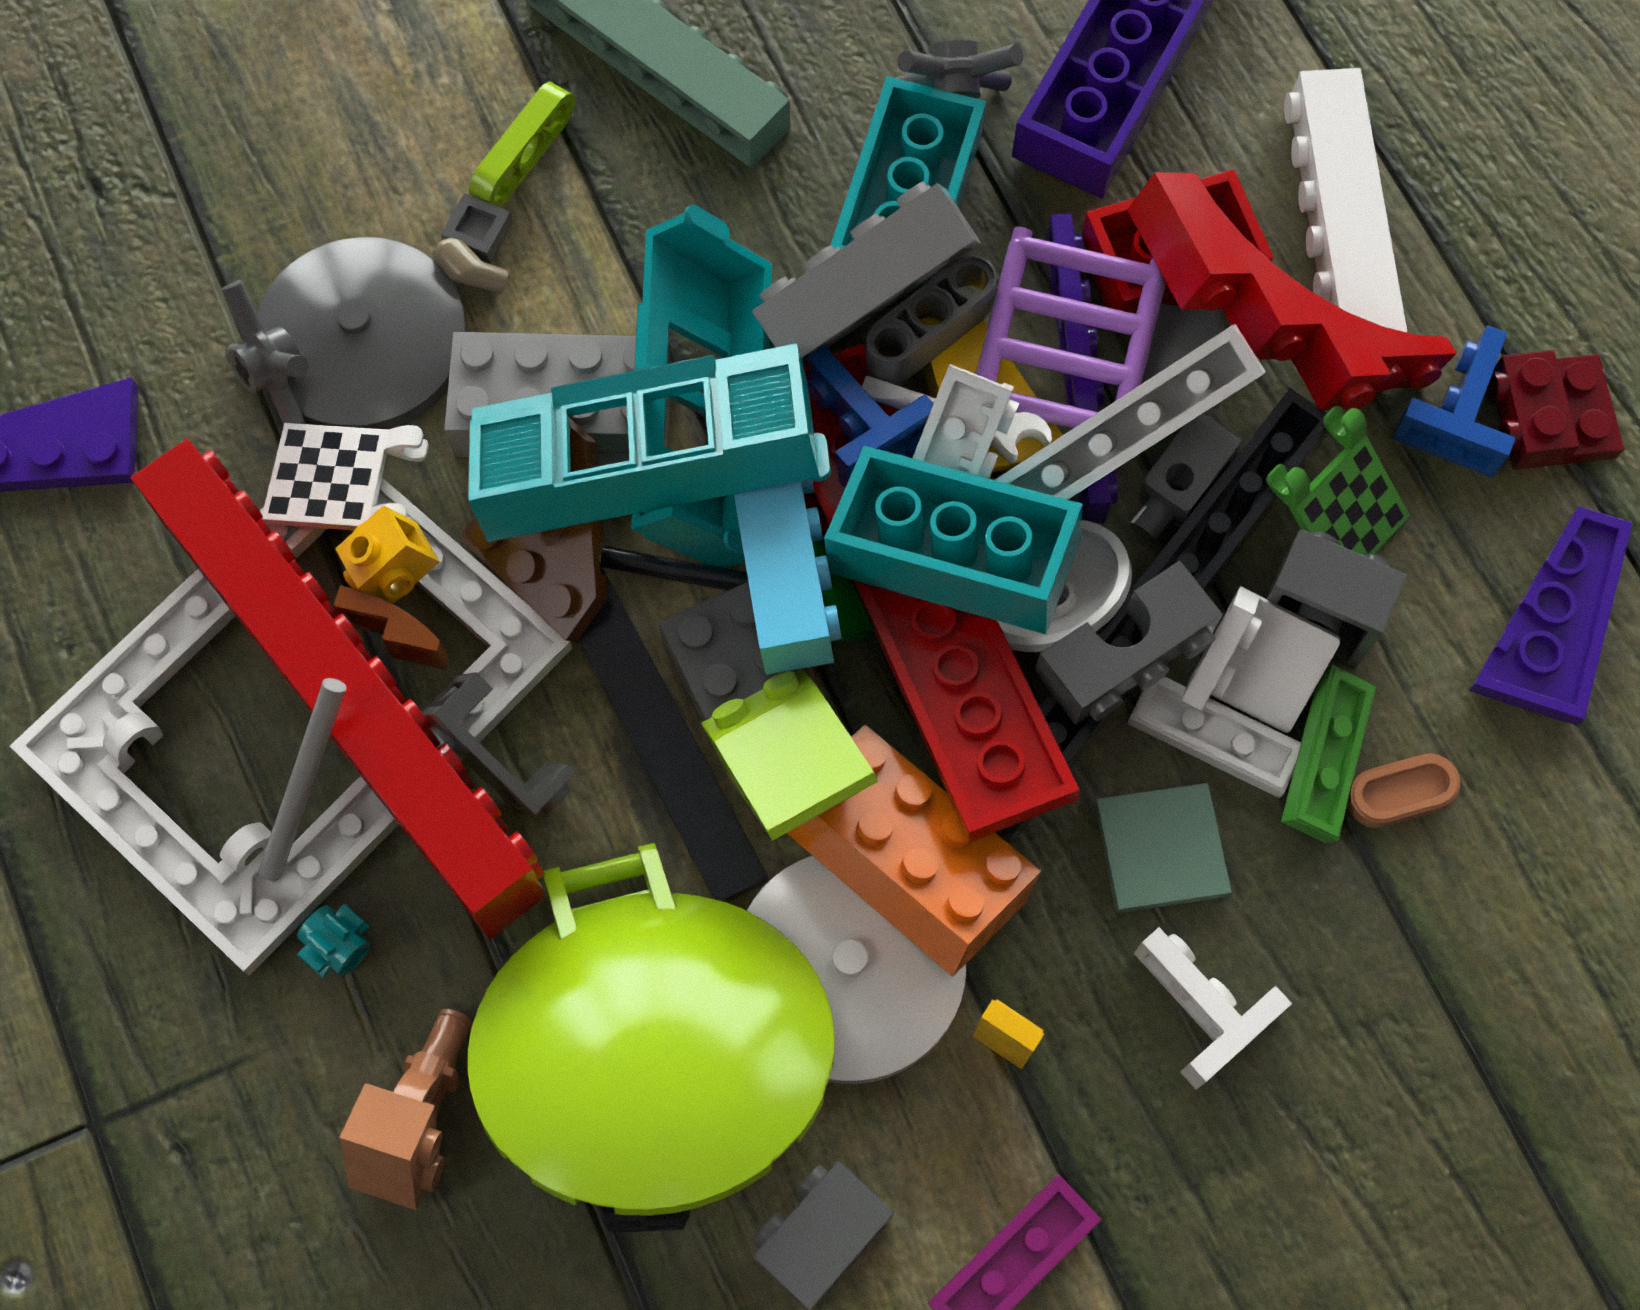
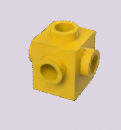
M384 505L365 522L359 524L353 533L335 548L346 568L343 575L350 587L379 597L391 604L407 595L420 579L440 563L418 523Z

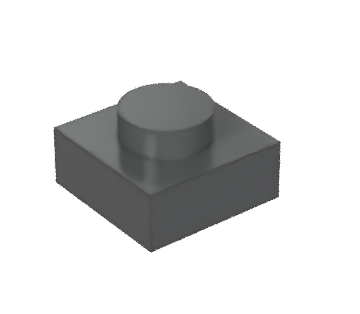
M464 193L441 233L442 240L446 238L462 240L480 260L491 263L513 224L511 211Z

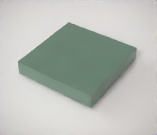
M1208 783L1096 799L1094 805L1116 914L1229 897L1232 893Z

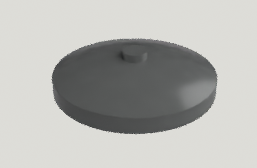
M375 237L342 239L327 243L302 255L285 268L273 281L265 293L257 312L265 332L278 326L282 327L295 342L300 355L308 361L309 369L305 376L301 378L289 376L287 378L306 423L310 425L390 430L416 419L432 408L448 391L453 332H468L466 316L455 285L444 270L436 265L433 259L418 249L394 240Z

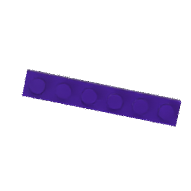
M1072 213L1051 215L1046 241L1085 250L1083 234H1074ZM1048 264L1052 295L1091 304L1090 283L1088 279L1081 280L1080 271ZM1056 318L1060 350L1094 358L1097 357L1098 340L1095 327ZM1063 373L1067 405L1099 412L1098 406H1103L1104 382ZM1115 471L1110 472L1079 492V501L1082 504V520L1096 524H1103L1105 522L1110 504H1116L1118 500V484Z

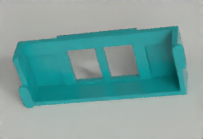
M690 205L686 207L684 213L646 230L642 303L637 305L634 370L667 364L668 328L720 355V359L770 349V338L756 319L752 310L763 303L759 294L772 285V263L729 239L730 232L727 224L697 205ZM696 391L667 397L706 417L703 393ZM665 398L646 401L649 456L675 452L663 445ZM734 494L632 514L631 530L643 534V538L711 566L728 568L745 562Z
M797 343L716 360L714 355L550 387L551 393L472 408L469 436L468 501L487 542L808 479L823 481L831 474L826 437L821 433H814L808 383ZM704 390L708 445L649 456L646 401ZM627 405L629 461L571 472L569 417Z

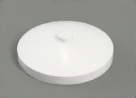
M810 856L802 859L773 877L761 889L747 909L748 912L762 918L791 940L808 959L822 983L832 1012L835 1034L834 1065L828 1082L862 1084L886 1079L901 1073L924 1058L939 1043L949 1029L962 999L965 987L966 964L952 977L815 857Z

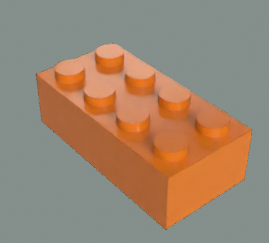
M865 724L851 738L871 766L879 782L787 832V834L954 977L1025 904L1041 870L995 832L969 842L948 793Z

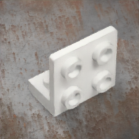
M1240 586L1214 633L1216 639L1206 648L1190 677L1181 701L1202 711L1210 695L1270 726L1288 733L1294 726L1339 647L1340 637Z

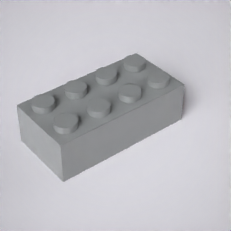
M924 181L917 184L896 200L900 206V209L887 218L884 216L880 217L877 213L852 229L850 234L854 241L842 249L839 247L833 248L832 245L826 247L804 263L809 272L797 280L795 278L788 280L787 277H784L762 291L759 296L763 303L753 309L752 312L774 346L781 347L797 343L802 363L805 364L808 362L807 357L824 346L829 348L941 272L955 260L979 246L981 242L948 191L938 183L932 187L926 185Z
M453 332L444 430L454 457H469L472 408L551 393L550 387L634 371L636 336ZM669 338L667 350V364L672 363ZM667 397L665 398L663 445L668 447L671 402V399ZM627 405L569 417L596 441L597 453H629Z

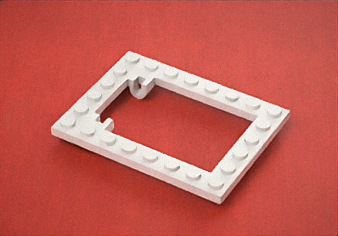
M382 478L376 506L385 503L402 504L406 508V516L418 523L440 561L416 584L488 647L463 673L477 672L493 688L460 722L480 743L571 651V642L565 641L525 601ZM266 524L271 532L277 531L296 558L327 529ZM197 569L18 737L10 747L243 972L250 976L399 824L360 776L293 843L282 877L277 881H270L264 879L259 874V868L271 835V831L261 822L248 824L235 832L223 846L220 852L222 860L217 863L124 774L136 762L127 753L133 741L139 737H145L154 745L163 736L159 726L140 707L235 617ZM432 730V732L435 734V736L437 737V739L439 740V742L441 743V745H442L443 743H445V742ZM263 848L264 850L246 866L245 861L248 856L256 849Z

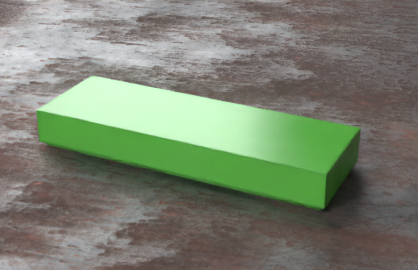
M1333 664L1327 666L1315 687L1281 820L1282 823L1324 843L1338 842L1376 686Z

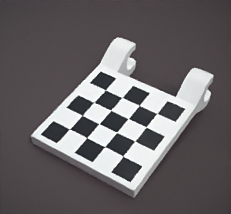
M284 423L262 513V520L265 524L355 530L359 524L365 522L383 505L411 519L406 516L407 511L402 504L385 503L376 506L387 454L415 462H422L426 459L429 443L423 439L422 429L413 425L385 430Z

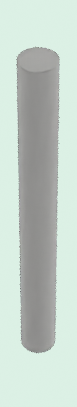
M327 678L322 682L259 868L260 876L266 880L277 881L282 877L346 692V685L340 680Z

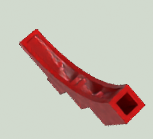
M1155 172L1127 209L1180 309H1207L1209 311L1223 309L1231 326L1236 324L1258 360H1292L1320 411L1331 410L1334 406H1340L1342 409H1346V411L1351 408L1359 410L1375 398V391L1382 392L1394 388H1413L1415 390L1426 388L1440 378L1442 375L1441 369L1457 354L1447 337L1415 335L1380 326L1351 314L1308 290L1274 265L1241 234L1217 206L1196 173Z

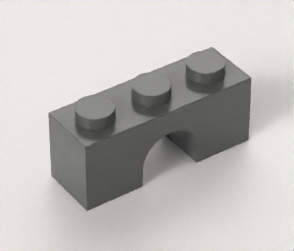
M1178 561L1134 590L1126 612L1140 630L1142 641L1130 647L1112 646L1103 641L1090 624L1086 622L1040 653L1034 672L1075 726L1090 715L1095 721L1103 719L1122 704L1123 699L1120 695L1137 684L1141 690L1149 688L1169 672L1170 668L1166 664L1183 653L1187 659H1191L1204 651L1216 639L1212 633L1223 614L1181 561Z

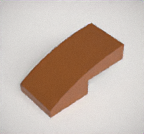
M339 586L333 605L337 614L340 615L342 613L354 628L383 634L382 641L391 658L446 670L449 659L441 641L415 617L379 597L360 590Z

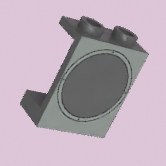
M477 672L458 675L421 711L431 724V729L514 811L533 815L540 809L545 813L552 811L569 794L571 788L566 782L576 771L569 764L545 762L522 786L460 724L493 688Z

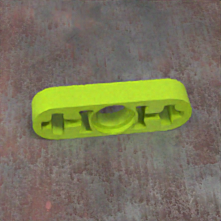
M552 82L542 85L476 168L470 180L469 195L502 207L569 122L575 107V96Z

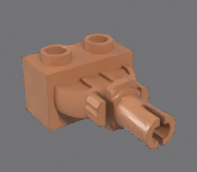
M441 1009L423 1050L415 1053L413 1056L407 1055L404 1062L405 1074L400 1079L394 1092L367 1083L364 1084L339 1137L348 1187L350 1189L417 1210L425 1191L431 1193L435 1191L445 1166V1157L440 1156L439 1152L443 1132L437 1130L436 1119L446 1091L455 1092L460 1083L455 1064L472 1027L469 1017L456 1010Z

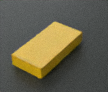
M996 999V1001H991L983 1013L972 1037L1022 1069L1044 1036L1043 1029Z

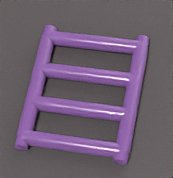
M1015 227L1004 260L976 374L996 382L1001 360L1006 359L1117 385L1119 387L1115 401L1142 384L1166 285V281L1154 259L1150 260V264L1049 242L1032 238V231L1027 228ZM1030 259L1143 285L1137 313H1129L1021 288L1020 285L1026 261ZM1014 309L1131 335L1124 364L1008 338ZM1014 392L1011 393L1009 398L1019 403L1016 413L1028 412L1036 414L1045 420L1046 423L1071 429L1098 413Z

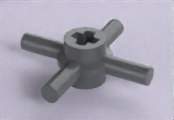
M966 39L942 41L932 45V55L910 50L902 51L898 57V67L901 71L909 72V74L895 78L977 99L981 96L980 87L1002 92L1010 88L1012 83L1011 74L1003 71V69L1020 65L1023 61V52L1018 44H1012L978 54V43L976 41Z
M235 281L222 287L221 290L244 338L243 344H231L225 351L226 359L231 363L238 380L251 394L267 388L283 425L284 423L307 424L288 384L287 377L301 378L305 376L309 369L308 361L300 355L295 342L282 327L278 326L267 332L264 331L242 281Z

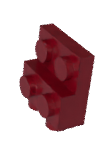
M1548 350L1501 356L1494 367L1487 386V392L1491 403L1497 404L1501 420L1499 431L1515 437L1510 452L1513 470L1615 459L1625 450L1599 354L1556 359L1555 351Z

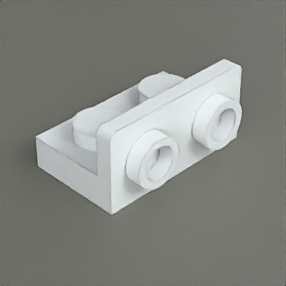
M950 364L916 447L913 459L989 479L998 457L997 454L988 451L997 430L1004 434L1008 433L1019 405L1018 402L1009 399L1014 386L1003 383V385Z

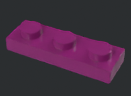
M1058 1174L927 1305L932 1310H1012L1102 1219Z

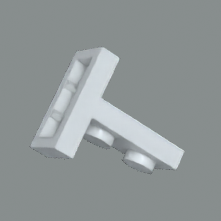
M1160 927L1150 934L1134 952L1135 956L1214 1041L1180 1071L1196 1090L1215 1075L1292 1004L1275 986L1241 1016L1233 1008L1237 1003L1231 992L1215 978H1211L1208 981L1193 964L1196 958L1189 946L1175 934L1167 936Z

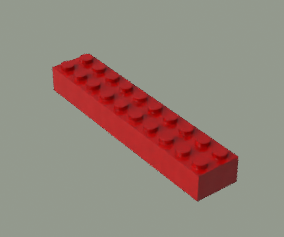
M186 438L130 477L161 523L311 713L324 679H337L346 685V692L330 738L488 939L491 940L546 897L538 881L545 873L537 863L539 859L517 831L510 837L506 836L510 829L501 818L503 814L491 797L481 786L473 793L470 791L475 785L465 773L467 769L446 742L441 745L430 729L432 727L418 706L411 699L406 701L396 687L397 682L377 656L371 657L361 643L363 642L362 638L342 613L338 616L328 602L329 598L319 583L309 572H303L294 560L296 557L276 530L271 532L262 520L263 515L244 490L239 491L229 479L231 478L230 474L211 450L201 455L192 442Z

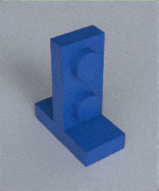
M1487 325L1476 343L1467 340L1454 368L1455 371L1462 373L1458 387L1452 384L1449 385L1439 408L1412 398L1400 417L1391 439L1493 478L1509 457L1515 437L1474 421L1507 332Z
M825 346L807 357L810 381L807 383L812 399L822 410L829 408L837 416L842 432L850 441L835 451L839 483L844 488L847 486L863 446L909 458L913 457L934 404L926 394L889 417Z

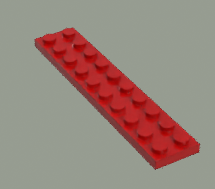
M863 344L833 354L862 386L866 376H868L865 369V348ZM805 364L803 367L808 382L810 381L808 364ZM809 393L814 433H821L826 437L831 474L827 479L823 481L812 480L814 493L812 494L827 528H829L845 490L839 483L835 451L850 441L842 432L837 416L829 408L822 410ZM875 401L889 417L896 413L894 407ZM851 580L969 842L1079 800L1080 789L998 621Z

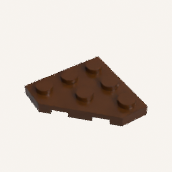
M569 418L571 472L593 468V465H598L597 443ZM474 516L459 538L565 641H578L608 599L606 575H600L598 543L604 542L602 520L487 542L477 518Z

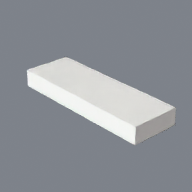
M1165 676L1149 688L1143 690L1129 718L1128 725L1278 798L1282 797L1294 773L1301 742L1210 698L1201 711L1181 701L1186 687Z

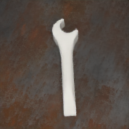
M866 376L862 385L863 389L874 401L900 410L924 395ZM927 395V397L934 403L936 398ZM1028 412L1015 413L1008 433L1004 434L996 430L991 446L1009 463H1015L1018 455L1016 443L1025 438H1034L1046 447L1052 441L1051 429L1045 420L1036 414Z

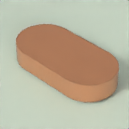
M1422 754L1372 768L1359 774L1352 782L1347 807L1356 821L1371 828H1382L1432 814L1446 808L1457 797L1460 790L1459 773L1448 759L1437 754Z

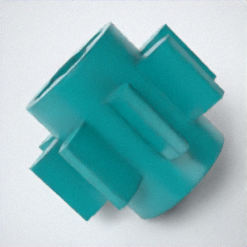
M343 904L337 913L328 905H324L312 913L299 929L297 939L305 947L301 949L297 956L322 978H325L331 969L339 976H345L361 963L370 950L371 943L362 936L370 929V925L347 904Z

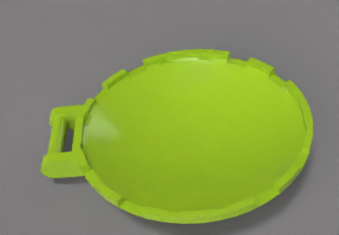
M655 843L637 847L638 853L563 872L560 871L559 867L543 870L545 873L543 879L554 923L529 939L498 971L477 1009L468 1045V1076L472 1098L481 1124L500 1155L504 1159L508 1157L514 1165L530 1176L533 1185L550 1195L576 1206L579 1201L598 1206L612 1207L615 1214L650 1216L699 1208L722 1200L765 1176L772 1170V1162L781 1156L794 1141L799 1143L813 1124L823 1105L824 1092L834 1065L835 1034L832 1012L827 994L808 959L778 929L762 918L740 907L699 895L671 893ZM644 875L647 890L573 909L570 907L567 894Z

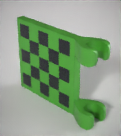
M1334 406L1325 415L1323 424L1344 449L1311 483L1303 469L1294 467L1287 472L1283 464H1278L1268 474L1266 481L1270 489L1289 507L1301 529L1310 533H1326L1337 539L1340 545L1361 555H1374L1410 517V514L1366 435V419L1363 413L1356 408H1351L1344 414L1340 406Z

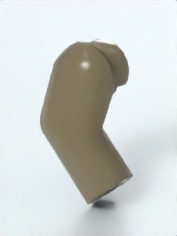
M446 238L437 244L434 252V261L452 280L502 294L508 280L507 269L482 262L462 240Z

